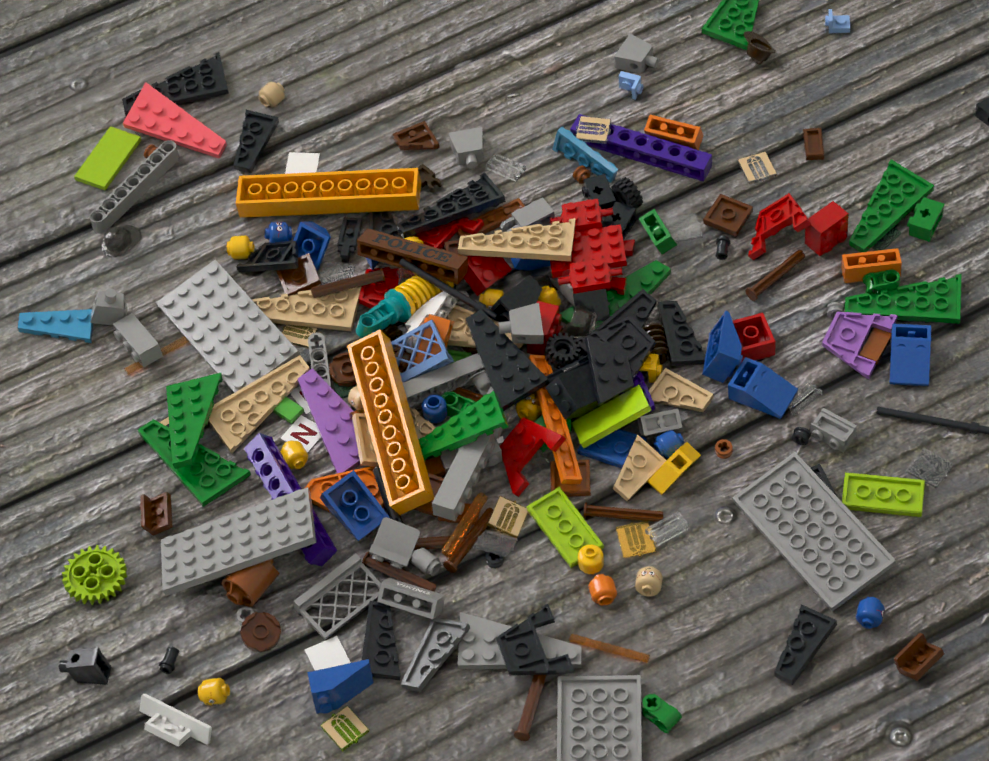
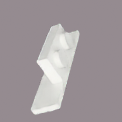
M145 693L141 696L139 711L152 717L145 723L144 730L178 747L189 737L206 745L210 743L211 726Z

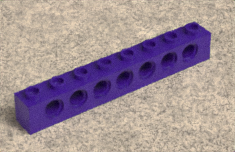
M579 114L570 128L575 137L577 132L603 135L605 134L604 129L606 125L580 122L581 116H589ZM609 124V129H606V132L608 130L606 141L578 138L589 147L703 182L712 167V154L614 124Z
M258 433L244 449L248 455V460L256 469V474L262 479L264 488L270 493L271 500L293 493L296 490H301L300 485L272 437ZM313 509L316 543L300 549L303 551L304 558L309 564L322 567L337 552V549Z

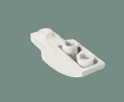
M444 291L431 298L406 322L407 333L421 326L429 314L446 318L452 308L455 307L457 303L456 298ZM413 336L408 338L406 346L414 348L417 338ZM406 349L408 353H413V350Z

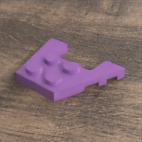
M836 312L822 341V346L865 378L870 379L876 366V361L861 357L859 353L871 328L875 327L891 333L892 324L896 323L897 315L880 316V314L874 313L873 315H861V313Z

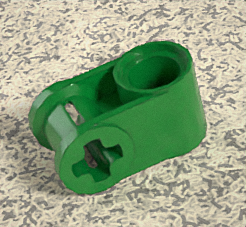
M893 269L868 273L862 278L867 288L866 293L870 295L880 293V290L884 289L888 291L895 290L900 286V274Z
M451 391L442 395L447 404V416L449 417L458 415L466 407L476 403L472 399L465 398Z
M648 694L644 697L643 716L664 733H669L682 719L680 712L659 696Z

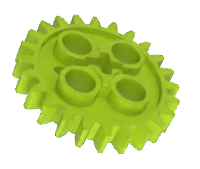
M96 545L95 550H92L88 546V551L85 552L83 549H80V555L74 553L75 559H68L69 565H64L65 571L62 572V582L66 592L69 593L71 598L74 597L76 602L81 599L83 604L90 600L91 605H93L94 601L98 600V603L101 604L103 598L109 601V595L116 597L115 590L122 591L120 585L126 584L124 578H127V567L119 552L115 553L113 548L108 551L107 547L104 546L100 550L99 546Z

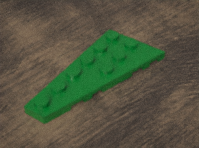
M722 0L702 27V33L747 50L748 42L743 34L746 31L753 32L760 0Z
M890 159L888 168L884 171L866 211L862 214V219L849 240V246L859 252H867L909 214L917 203H921L923 197L926 198L932 193L934 185Z
M655 260L624 277L627 280L624 295L617 294V291L613 289L606 290L607 300L610 302L608 306L610 316L642 289L651 295L671 274V268ZM574 306L560 313L562 314L561 321L565 324L571 323L585 328V336H588L605 321L577 324L576 312L573 310Z
M962 274L955 275L954 278L949 279L945 277L938 278V281L930 283L923 281L899 286L897 289L890 291L884 289L880 290V293L871 295L864 293L845 297V312L861 313V315H873L874 313L880 314V316L895 314L897 315V320L960 324Z
M222 373L166 386L172 464L174 469L194 464L199 450L200 438H203L204 435L203 429L209 421L214 406L213 400L219 392V383H222L223 380Z
M492 391L484 395L479 401L469 405L464 411L451 417L449 421L436 427L425 437L418 439L424 462L427 457L432 455L434 457L442 455V451L446 449L452 451L474 442L482 434L491 435L494 433V429L509 427L497 394Z
M153 419L137 429L139 435L203 507L251 476L249 470L238 467L231 460L227 461L221 458L219 454L201 444H198L199 450L193 465L174 469L172 464L170 428Z

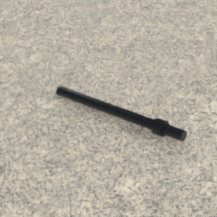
M403 258L400 260V266L474 309V312L482 309L493 321L497 319L498 314L486 308V305L482 302L474 301Z
M877 407L876 414L966 430L970 431L969 433L971 434L982 433L989 435V427L979 425L980 423L977 422L966 423Z

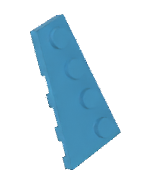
M561 126L557 131L552 150L565 153L564 157L569 160L574 158L579 162L580 166L590 167L592 173L596 175L605 174L607 181L611 183L616 178L618 168L612 162L604 159L599 152L591 149L584 141L575 137L571 131Z
M92 309L19 313L18 330L21 333L41 336L48 334L54 338L61 336L73 341L80 339L86 343H91L93 323H90Z

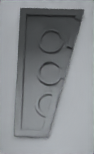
M441 618L432 619L400 684L402 688L421 692L470 630L469 624Z

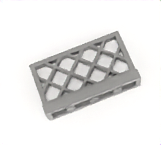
M355 553L294 600V610L301 614L321 637L326 640L369 606V601H376L378 599L379 591L376 594H366L367 585L376 586L380 590L381 583L361 562V558ZM360 569L366 575L365 580H353L354 574ZM342 583L351 584L350 592H338L339 585ZM353 584L365 585L364 593H352ZM327 595L335 596V603L323 604V598ZM337 597H349V606L337 605ZM352 597L364 598L363 604L351 606ZM311 607L320 608L319 617L310 616L306 611ZM322 608L334 609L333 618L321 617ZM336 609L348 610V616L336 618ZM321 621L333 622L332 628L325 633L320 627Z

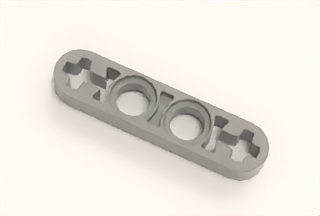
M312 333L308 337L311 369L313 368L316 372L318 370L326 371L320 377L331 387L324 335ZM316 340H319V348L315 346ZM318 354L324 356L322 360H315L314 357Z

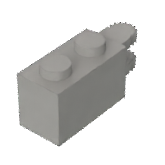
M541 198L511 213L512 217L506 219V221L504 220L500 227L502 230H508L507 232H509L513 227L535 224L551 225L550 218L555 217L554 211L545 199Z

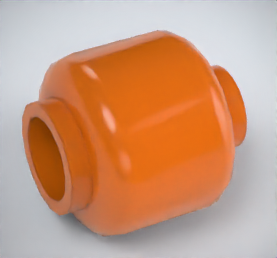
M599 574L590 581L588 587L593 602L606 606L614 601L617 596V590L613 578Z

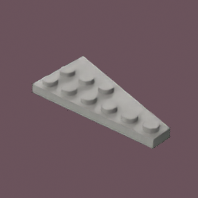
M460 612V622L468 623L471 628L458 645V669H506L496 637L512 626ZM537 634L547 660L568 654L573 668H582L581 646Z

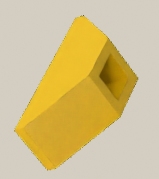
M686 442L665 461L647 482L662 495L701 455Z

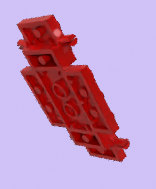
M598 199L562 204L561 216L550 218L551 225L554 221L566 223L569 222V219L575 218L571 261L550 260L552 277H558L559 286L570 284L573 294L611 288L610 281L612 277L623 275L622 267L627 266L621 224L602 227L603 217L614 214L613 208L601 210Z

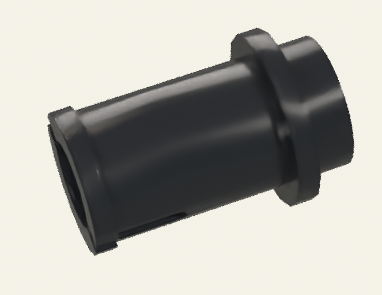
M720 235L716 239L717 251L715 256L719 260H725L728 257V246H730L731 241L728 236Z
M167 647L164 659L159 663L161 672L170 674L175 670L174 664L179 654L177 648Z

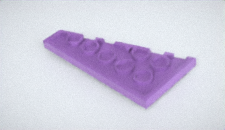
M312 368L298 378V384L307 401L311 415L315 420L336 473L351 471L360 465L352 419L355 412Z

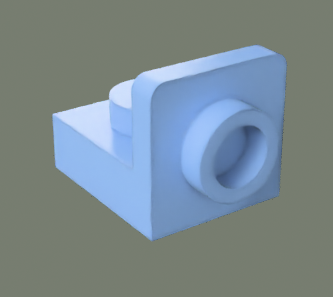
M829 9L828 16H825V26H828L829 33H850V16H833L832 9Z
M621 71L618 76L619 88L632 91V99L636 100L638 94H641L643 91L641 76Z

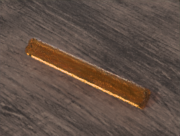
M480 492L477 494L444 546L442 554L447 558L453 556L488 500V496Z

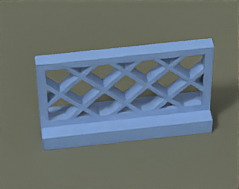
M433 320L422 324L391 342L392 347L396 345L401 347L398 357H395L398 367L400 361L409 363L407 370L403 373L400 372L402 383L454 362ZM431 326L433 330L431 339L422 337L424 330ZM412 336L417 338L414 348L406 346L408 338ZM421 339L429 341L426 352L418 350ZM433 343L439 344L442 350L436 355L430 353ZM405 348L413 350L410 361L401 359ZM417 352L425 354L423 362L419 364L414 363Z

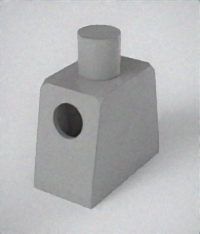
M629 34L614 55L616 69L641 74L647 66L656 68L659 58L653 56V46Z
M482 127L449 133L450 147L458 164H467L469 169L476 168L477 162L484 160Z
M112 288L107 289L105 292H97L92 306L90 323L113 325V323L127 316L128 309L125 295L123 293H116Z
M539 303L510 310L509 321L498 322L499 333H511L513 343L544 344Z

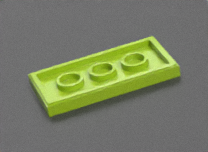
M110 126L75 174V180L106 191L142 141L141 137Z
M637 385L573 421L572 425L583 448H586L645 415L652 409L640 385Z
M845 472L842 503L849 510L922 517L925 480Z
M560 487L526 506L527 511L570 568L578 564V552L583 546L593 544L601 548V550L604 549V544Z

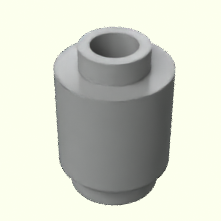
M421 548L415 550L412 554V564L426 575L434 576L439 572L442 564L428 550Z

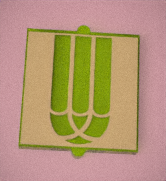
M348 705L338 713H333L331 718L320 725L342 752L352 744L358 743L360 738L370 732Z

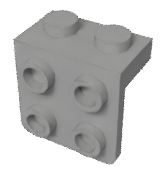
M385 517L382 519L369 554L372 555V559L383 562V560L391 562L390 565L395 568H407L420 531Z

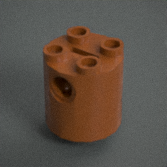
M273 559L227 574L222 580V586L227 592V598L236 605L253 607L280 574L272 565L274 563Z

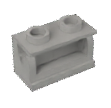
M678 408L637 418L641 436L682 428Z
M822 408L814 422L810 424L811 436L814 439L822 441L831 448L843 453L856 437L857 425L825 408Z

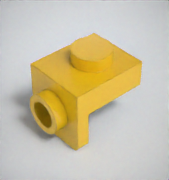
M650 354L640 371H648L649 383H654L663 371V365H660L659 354Z

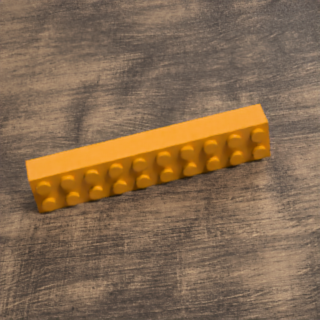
M418 168L239 176L236 207L240 218L419 210L421 179Z
M378 330L347 345L388 502L393 510L402 515L434 500V494L391 340L381 330Z

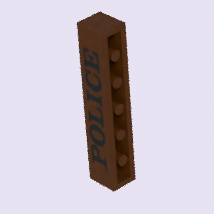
M369 228L357 239V255L405 269L399 265L400 260L403 258L435 278L459 284L468 273V257Z

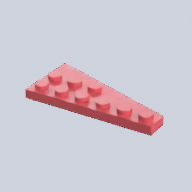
M148 83L144 84L123 122L125 128L164 141L171 140L176 145L219 159L227 146L223 138Z

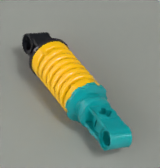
M417 275L411 277L399 286L386 292L385 299L360 316L356 327V334L363 338L378 330L385 329L389 324H395L398 321L406 322L422 305L443 292V290ZM441 280L442 282L456 289L455 283Z

